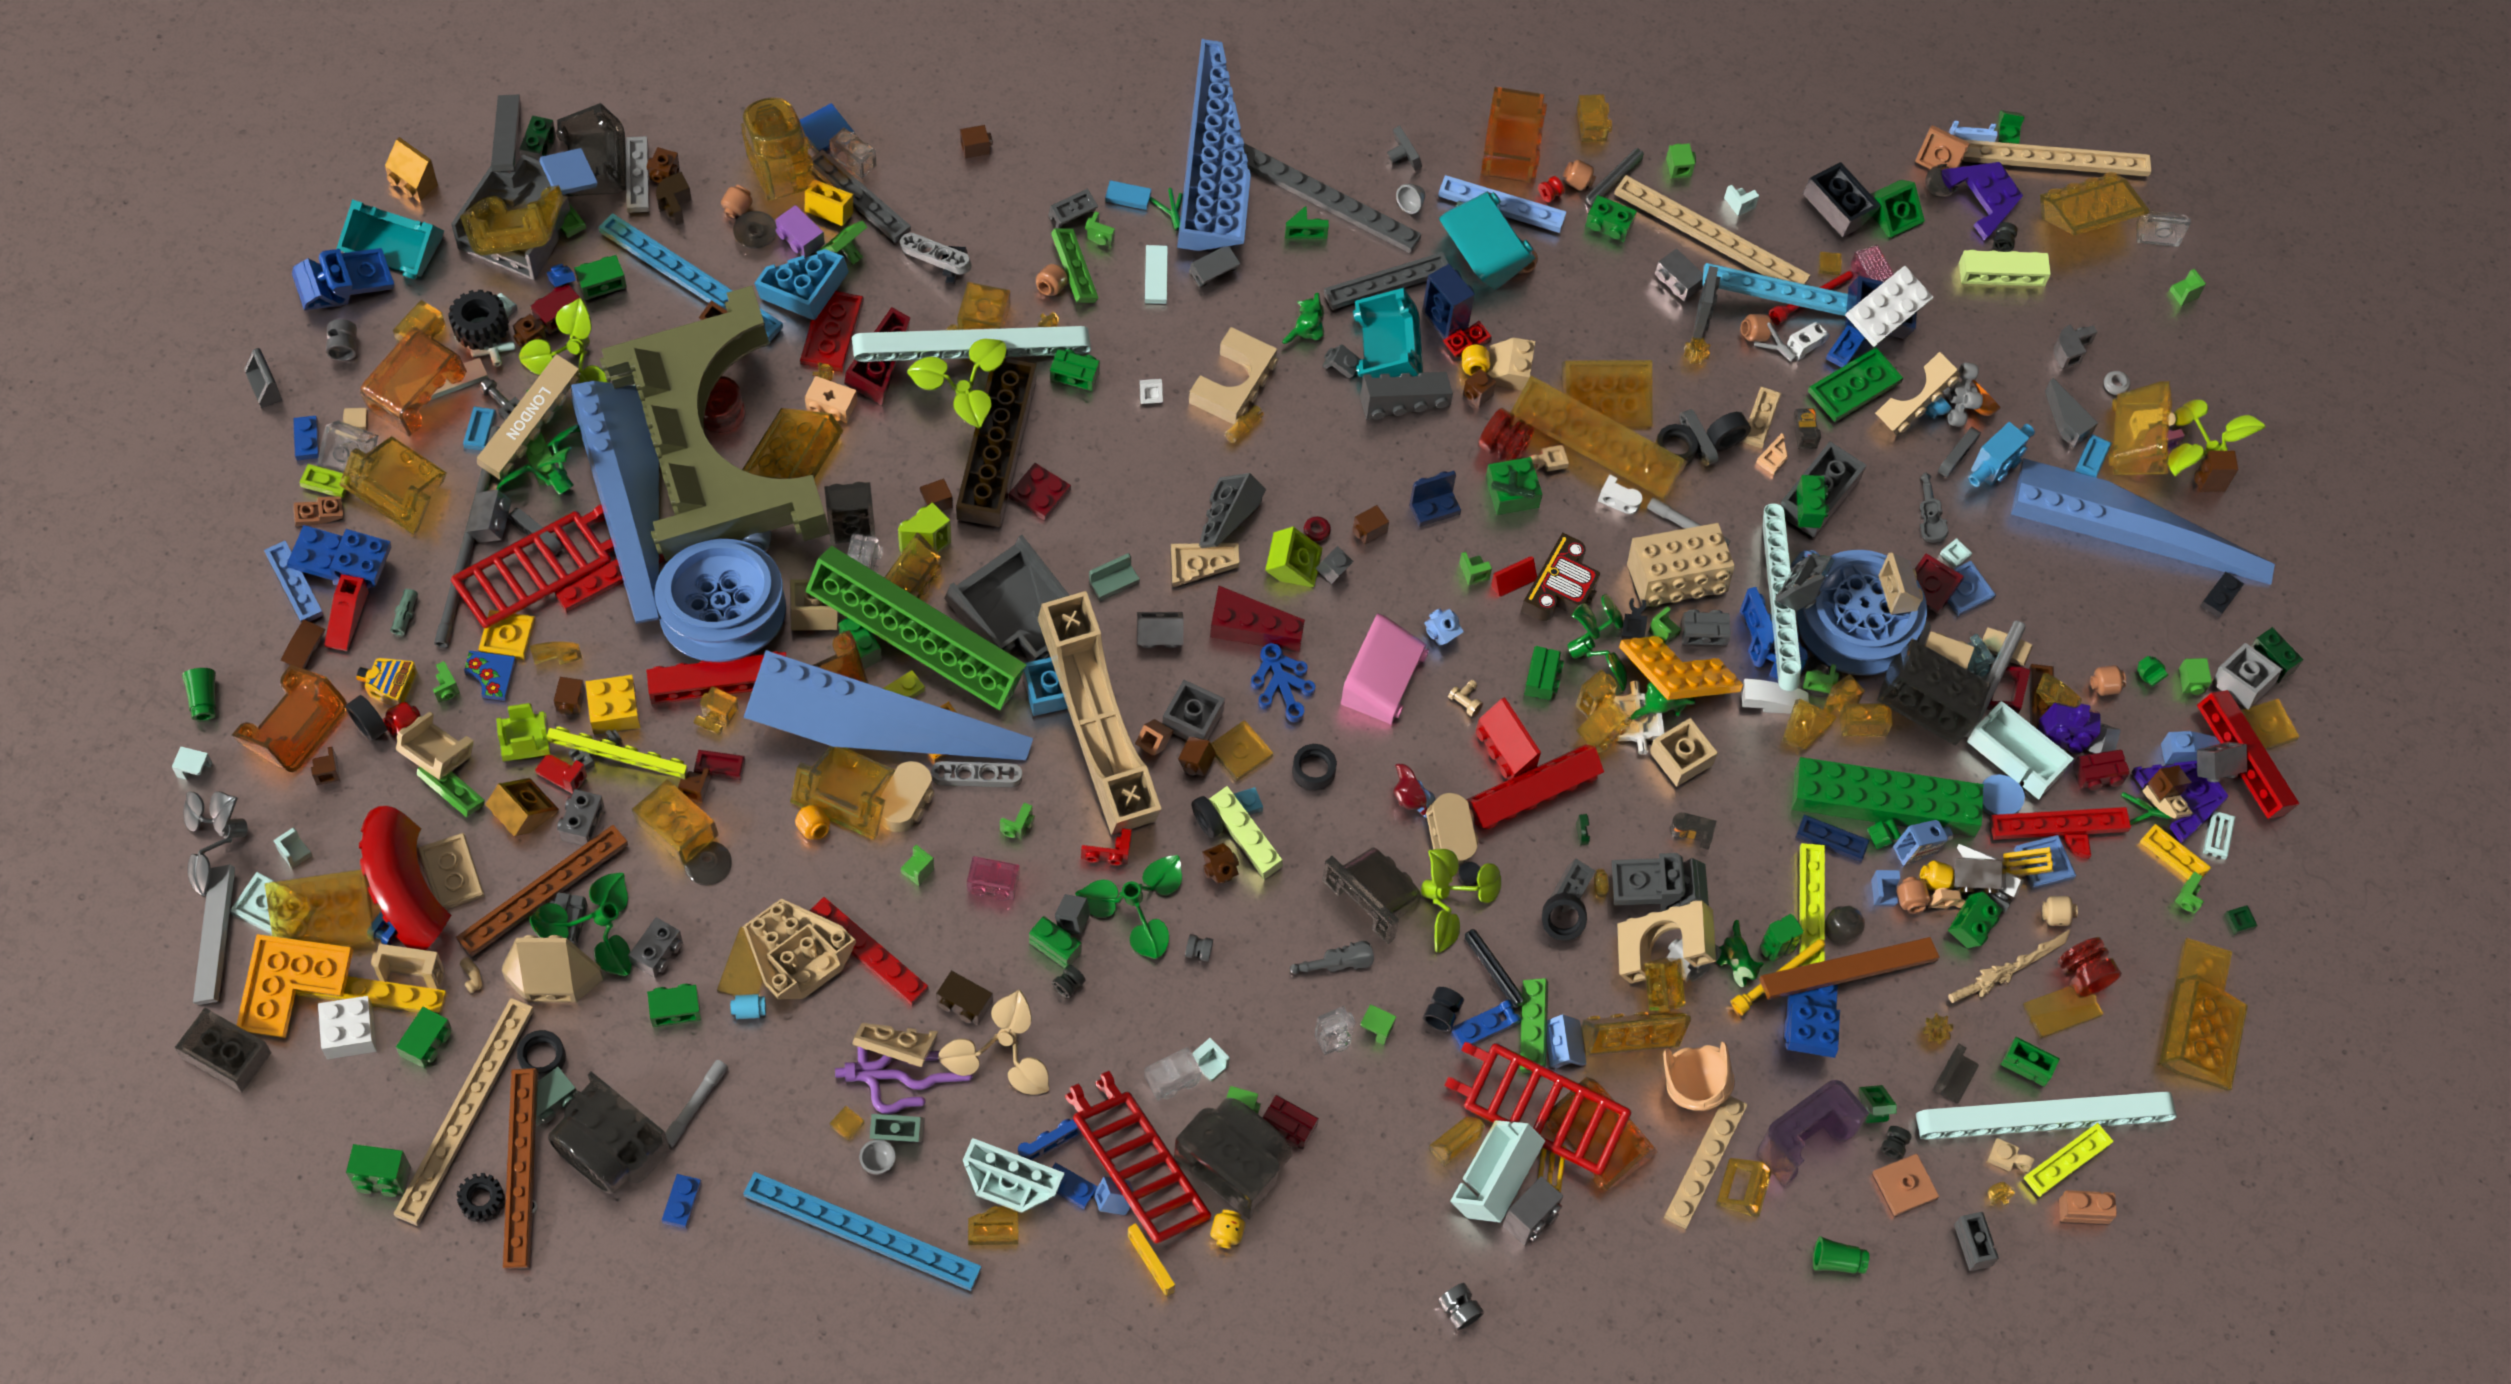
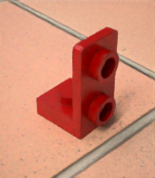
M551 754L546 755L535 769L536 774L572 794L574 789L578 790L587 778L583 763L576 760L571 766Z
M1122 828L1121 837H1116L1115 849L1082 845L1081 859L1092 863L1099 861L1109 862L1115 866L1128 865L1132 829Z

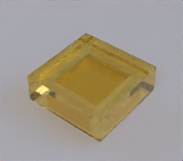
M1820 252L1819 273L1840 275L1841 254Z
M847 1106L829 1123L830 1127L847 1141L865 1124L864 1120Z

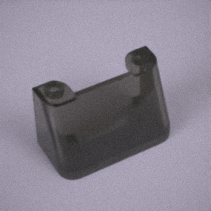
M602 103L558 119L556 130L558 139L567 145L568 151L582 149L598 182L595 188L565 195L570 197L613 194L625 191V131L620 120Z

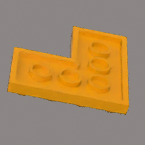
M1659 636L1621 640L1619 648L1667 700L1741 692L1744 685L1719 658L1682 662Z
M257 934L235 1030L238 1032L286 1038L296 990L343 997L354 949L351 947Z

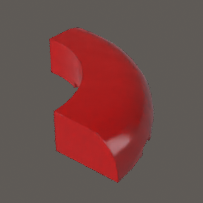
M378 806L368 812L361 828V832H363L362 840L359 842V849H362V858L360 859L362 874L367 876L370 884L367 888L374 904H379L381 907L384 921L386 923L390 921L399 933L396 937L407 948L427 950L443 931L452 915L434 897L420 871L416 847L422 828L400 810L390 806Z

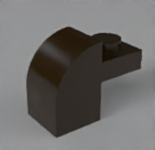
M682 172L664 178L656 189L659 212L665 210L668 218H672L676 225L684 223L680 204L692 200L690 187Z

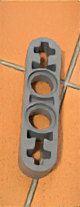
M907 233L900 239V245L905 254L960 275L969 272L972 268L970 258L964 252L915 233ZM926 248H932L930 252H922ZM944 254L949 255L946 259H939Z
M941 761L932 766L931 776L933 782L937 785L1012 788L1022 782V769L1018 765L1010 763ZM940 770H944V777H939L938 773ZM952 770H955V778H952ZM961 770H969L972 775L967 779H963L958 775ZM986 770H991L995 773V776L988 780L982 777V773ZM999 771H1002V779H999ZM1010 772H1014V779H1009Z

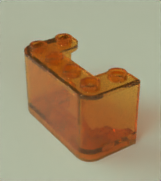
M1494 87L1480 175L1531 183V179H1536L1540 159V150L1536 149V145L1541 144L1542 133L1538 131L1539 128H1543L1547 103H1543L1544 94Z
M414 327L364 381L360 388V395L370 411L410 437L422 425L420 408L430 401L431 396L445 384L446 380L451 384L461 382L467 370L457 353L419 328Z

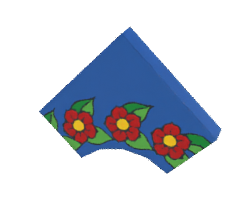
M469 651L464 673L480 682L483 698L506 701L516 658L514 656Z

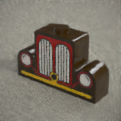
M1562 532L1525 597L1521 612L1537 620L1547 621L1553 617L1555 607L1573 614L1579 605L1593 602L1597 594L1595 588L1600 572L1582 563L1586 552L1583 542Z

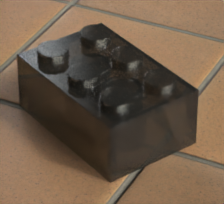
M870 482L824 486L831 544L876 540Z
M207 1008L202 1010L175 1046L182 1059L241 1093L272 1053L265 1041Z

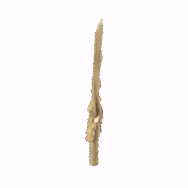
M2070 929L2051 941L2039 944L2034 952L2018 956L2017 961L2012 964L2007 962L2004 966L1993 965L1992 968L1980 970L1982 975L1975 979L1977 982L1949 994V1000L1954 1003L1979 991V997H1983L1994 988V983L2000 982L2002 984L2004 981L2010 983L2013 973L2065 944Z

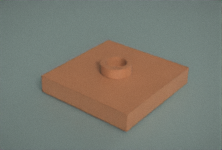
M1932 125L1915 162L1937 173H1940L1943 169L1957 168L1960 166L1970 143Z
M1918 1154L1876 1169L1872 1173L1894 1217L1939 1198Z

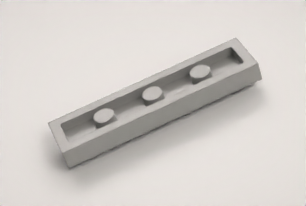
M647 136L625 137L627 212H649Z

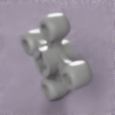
M1962 363L1959 368L1961 373L1959 377L1962 381H1958L1954 386H1948L1944 390V395L1949 397V401L1956 404L1955 409H1952L1948 414V423L1951 426L1963 427L1966 424L1967 413L1964 411L1965 407L1979 409L1982 406V394L1977 392L1976 387L1970 386L1971 380H1975L1979 373V368L1974 363Z

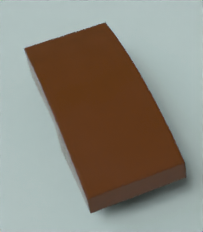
M303 619L280 661L304 671L313 650L317 649L326 629Z

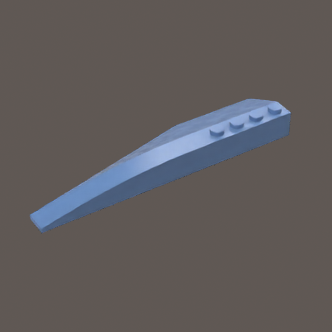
M767 650L765 651L743 717L823 744L844 748L1026 760L1033 741L1031 737Z

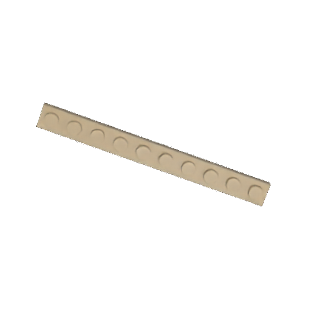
M1964 140L1970 143L1964 155L1963 162H2000L2001 165L2147 177L2151 173L2150 155Z
M1627 175L1615 190V195L1764 276L1800 284H1806L1810 278V274Z
M510 998L394 1212L395 1217L416 1226L419 1225L534 1011L532 1006Z

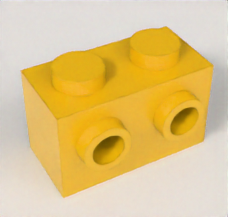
M815 180L805 191V212L843 226L853 215V194Z

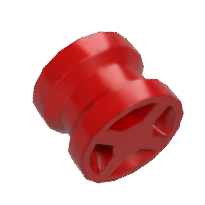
M1552 176L1548 182H1542L1538 186L1539 193L1546 202L1553 201L1556 196L1560 197L1565 192L1562 182L1556 176Z

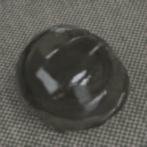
M1938 164L1932 167L1926 175L1925 185L1927 190L1932 195H1935V197H1948L1958 190V186L1949 189L1943 181L1942 170L1950 169L1947 164Z
M1852 906L1835 907L1825 919V935L1838 945H1844L1854 940L1864 931L1865 920L1861 912Z

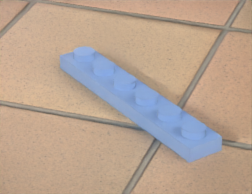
M1445 175L1438 197L1465 203L1487 191L1490 193L1494 192L1501 200V203H1499L1501 208L1499 210L1503 216L1558 233L1561 231L1566 211Z

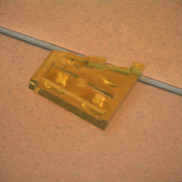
M1802 699L1795 700L1782 742L1799 750H1805L1836 720V716Z
M996 1205L989 1208L985 1213H979L968 1218V1245L1019 1244L1018 1211L1005 1206L997 1207Z

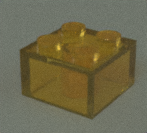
M968 282L957 317L958 330L1003 329L1011 305L1010 290Z

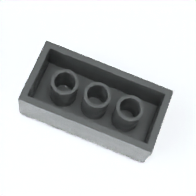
M1832 442L1826 445L1803 474L1824 476V484L1828 485V496L1825 498V504L1829 505L1828 518H1824L1821 528L1860 481L1867 466ZM1800 479L1780 504L1784 509L1785 519L1798 527L1797 486ZM1798 527L1813 538L1821 530V528Z

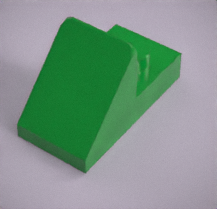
M2000 110L1997 142L2019 144L2021 125L2025 116L2017 112Z
M1305 206L1286 222L1285 239H1327L1329 220L1307 219V206Z
M1883 1085L1859 1087L1866 1123L1889 1121V1114H1897V1104Z

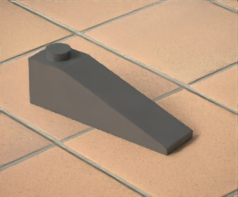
M1251 473L1219 478L1210 496L1212 506L1206 513L1209 519L1208 523L1203 526L1199 543L1201 548L1217 547L1262 502L1266 488Z

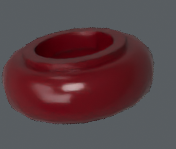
M1316 516L1309 518L1305 522L1303 530L1304 534L1312 541L1322 542L1330 536L1331 526L1325 518ZM1313 526H1320L1323 528V531L1316 533L1311 528Z

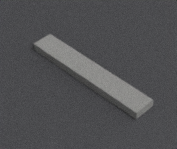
M230 864L211 868L193 1003L197 1005L219 1002L235 867Z

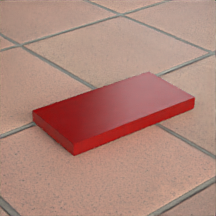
M838 291L834 292L815 321L811 320L800 358L801 365L839 372L844 371L852 337L854 336L863 305V296Z

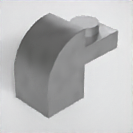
M2070 324L2061 331L2054 346V355L2062 369L2081 364L2087 352L2084 346L2092 344L2097 334L2094 325L2086 328L2080 327L2074 331Z

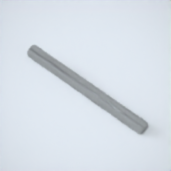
M2013 622L1961 729L1964 737L1969 738L1974 728L1980 723L2026 629L2023 622Z

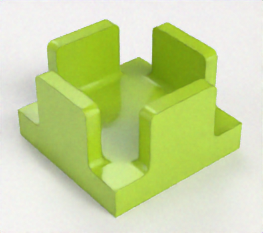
M531 703L508 706L509 718H496L503 762L550 755V745L547 739V716L544 711L534 714Z

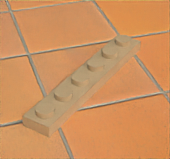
M1729 1096L1725 1102L1720 1104L1664 1219L1686 1230L1748 1104L1732 1096Z

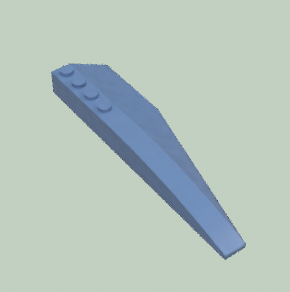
M1201 40L1177 248L1201 251L1244 244L1251 174L1247 165V155L1244 151V141L1240 133L1241 127L1236 104L1233 100L1229 71L1226 68L1227 62L1223 43L1219 41Z
M599 381L572 384L571 401L635 623L659 620V612L655 602V585L659 577V555L651 531L655 530L653 522L659 520V459L651 439L636 386L628 385L614 389L612 383Z
M2025 458L2022 460L2011 515L2218 571H2226L2229 574L2271 585L2274 563L2110 481Z

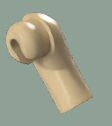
M465 957L460 961V966L470 977V980L465 982L467 990L470 993H474L482 987L479 968L469 957Z

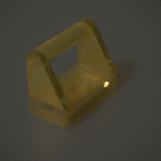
M1464 1117L1430 1144L1428 1149L1445 1167L1481 1138L1485 1125L1481 1119Z
M1729 1158L1716 1203L1749 1216L1759 1217L1771 1177V1171L1764 1162ZM1737 1168L1751 1172L1744 1200L1728 1199Z

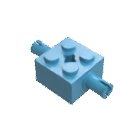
M2008 422L1981 447L1971 468L1974 473L1968 477L1969 482L1975 487H1979L1983 481L1990 486L1997 480L2001 482L2007 476L2008 470L2010 468L2015 469L2022 461L2020 457L2028 449L2026 444L2029 438L2035 434L2033 427L2029 424H2024L2019 430L2011 422Z

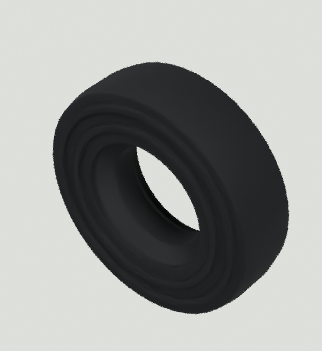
M1205 796L1198 797L1192 801L1191 806L1194 816L1202 830L1211 838L1222 833L1223 825L1213 804Z

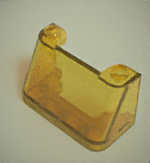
M559 185L550 186L542 191L541 198L527 204L528 208L509 211L504 201L497 196L482 198L460 216L472 250L478 255H490L545 245L552 237L563 202V196Z
M2160 381L2117 394V398L2112 401L2113 412L2116 411L2113 453H2109V466H2113L2114 475L2168 474L2169 414L2172 410L2170 381Z

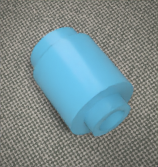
M759 994L735 995V1000H731V1015H736V1019L760 1018V1016H766L765 996H759Z

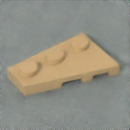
M1199 543L1171 544L1172 588L1239 567L1238 543H1220L1217 547L1201 548Z
M862 1023L854 1036L853 1045L922 1067L937 1039L938 1031L929 1030V1034L916 1033V1029L907 1028V1032L896 1031L891 1026Z

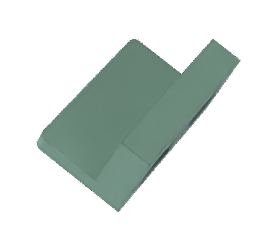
M1129 553L1089 571V585L1099 602L1140 582L1139 577L1131 566V556Z

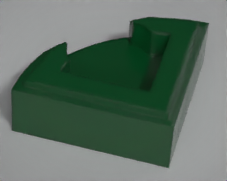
M1587 814L1579 815L1576 822L1580 846L1588 845L1590 841L1587 826L1590 825Z

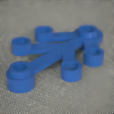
M1267 644L1261 649L1260 658L1263 662L1257 673L1251 677V686L1254 689L1263 688L1264 677L1270 667L1274 675L1265 692L1259 696L1258 704L1263 709L1271 707L1272 697L1279 686L1287 705L1285 713L1287 719L1292 722H1298L1304 716V706L1295 701L1289 684L1301 689L1305 696H1312L1315 693V683L1299 678L1307 674L1308 666L1305 662L1296 661L1283 655L1282 649L1277 644ZM1274 654L1275 657H1269L1268 655ZM1281 664L1294 669L1296 676L1283 671ZM1303 667L1305 670L1299 671L1297 668ZM1259 679L1261 683L1257 684L1254 680ZM1310 686L1312 687V690L1308 691L1305 689V687ZM1268 699L1269 702L1263 703L1261 700ZM1297 712L1299 715L1293 716L1291 713Z

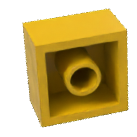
M633 675L585 681L590 723L594 735L604 734L609 729L610 731L615 729L618 732L640 728Z

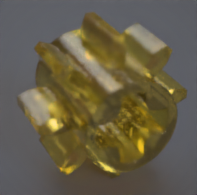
M1692 337L1691 342H1686L1684 345V357L1688 358L1691 364L1699 363L1701 365L1703 359H1709L1710 344H1707L1704 338Z
M1935 1013V1017L1932 1019L1926 1018L1925 1023L1927 1026L1923 1027V1033L1929 1034V1042L1933 1040L1941 1045L1945 1038L1947 1040L1951 1039L1949 1031L1953 1030V1024H1948V1016L1941 1017Z

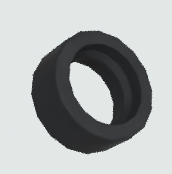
M1731 412L1713 422L1707 429V435L1716 450H1724L1735 446L1745 439L1751 431V426L1742 412Z
M1667 425L1657 435L1654 448L1656 457L1661 463L1669 467H1684L1691 463L1695 457L1698 440L1695 433L1684 425ZM1672 437L1680 438L1688 444L1689 450L1685 454H1673L1664 447V441Z
M359 695L346 704L345 708L350 718L370 741L375 740L387 731L383 719L364 696Z
M1313 743L1303 746L1294 756L1292 768L1294 779L1300 786L1306 789H1324L1335 778L1337 766L1335 755L1329 748L1321 744ZM1307 757H1319L1328 764V771L1321 777H1310L1301 770L1302 761Z
M1569 893L1555 894L1549 898L1542 910V923L1545 931L1556 940L1562 941L1572 940L1581 935L1587 923V912L1581 899ZM1561 905L1574 907L1579 916L1577 923L1571 928L1566 929L1554 926L1550 918L1554 908Z
M537 1030L527 1034L520 1041L517 1048V1059L522 1069L536 1068L538 1070V1080H540L555 1068H563L566 1061V1052L557 1035L550 1031ZM546 1042L554 1046L556 1057L549 1065L534 1067L529 1064L527 1052L533 1045Z

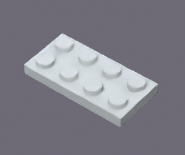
M1904 266L1850 309L1845 316L1875 347L1934 297L1911 271Z

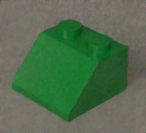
M1899 180L1871 193L1881 205L1880 209L1872 216L1888 237H1893L1925 222L1915 182Z

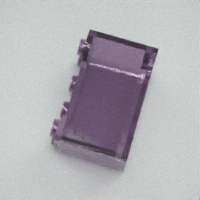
M1831 1080L1772 1122L1759 1144L1758 1155L1781 1184L1786 1186L1794 1180L1798 1174V1167L1805 1161L1801 1157V1151L1806 1145L1804 1141L1824 1128L1834 1140L1844 1142L1858 1133L1869 1112L1842 1081Z

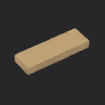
M1760 387L1748 421L1751 431L1741 442L1763 448L1781 396L1780 392Z

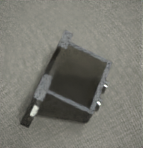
M1374 847L1344 865L1333 856L1325 861L1322 881L1338 896L1345 891L1373 918L1372 929L1387 944L1392 942L1396 936L1399 919L1413 908L1421 898V893L1411 877L1406 872L1402 873L1396 867L1392 858L1389 856L1385 857Z

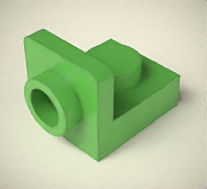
M445 661L436 664L439 673L435 676L440 686L433 689L439 703L451 700L460 693Z
M1831 664L1828 675L1816 670L1807 671L1803 688L1830 694L1832 686H1837L1839 673L1835 672L1836 665Z
M2195 871L2186 881L2175 900L2184 910L2196 913L2204 903L2203 900L2196 897L2202 887L2198 884L2202 876Z

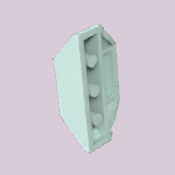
M972 1138L963 1158L964 1166L976 1196L1020 1213H1024L1055 1197L1064 1177V1173L974 1138Z

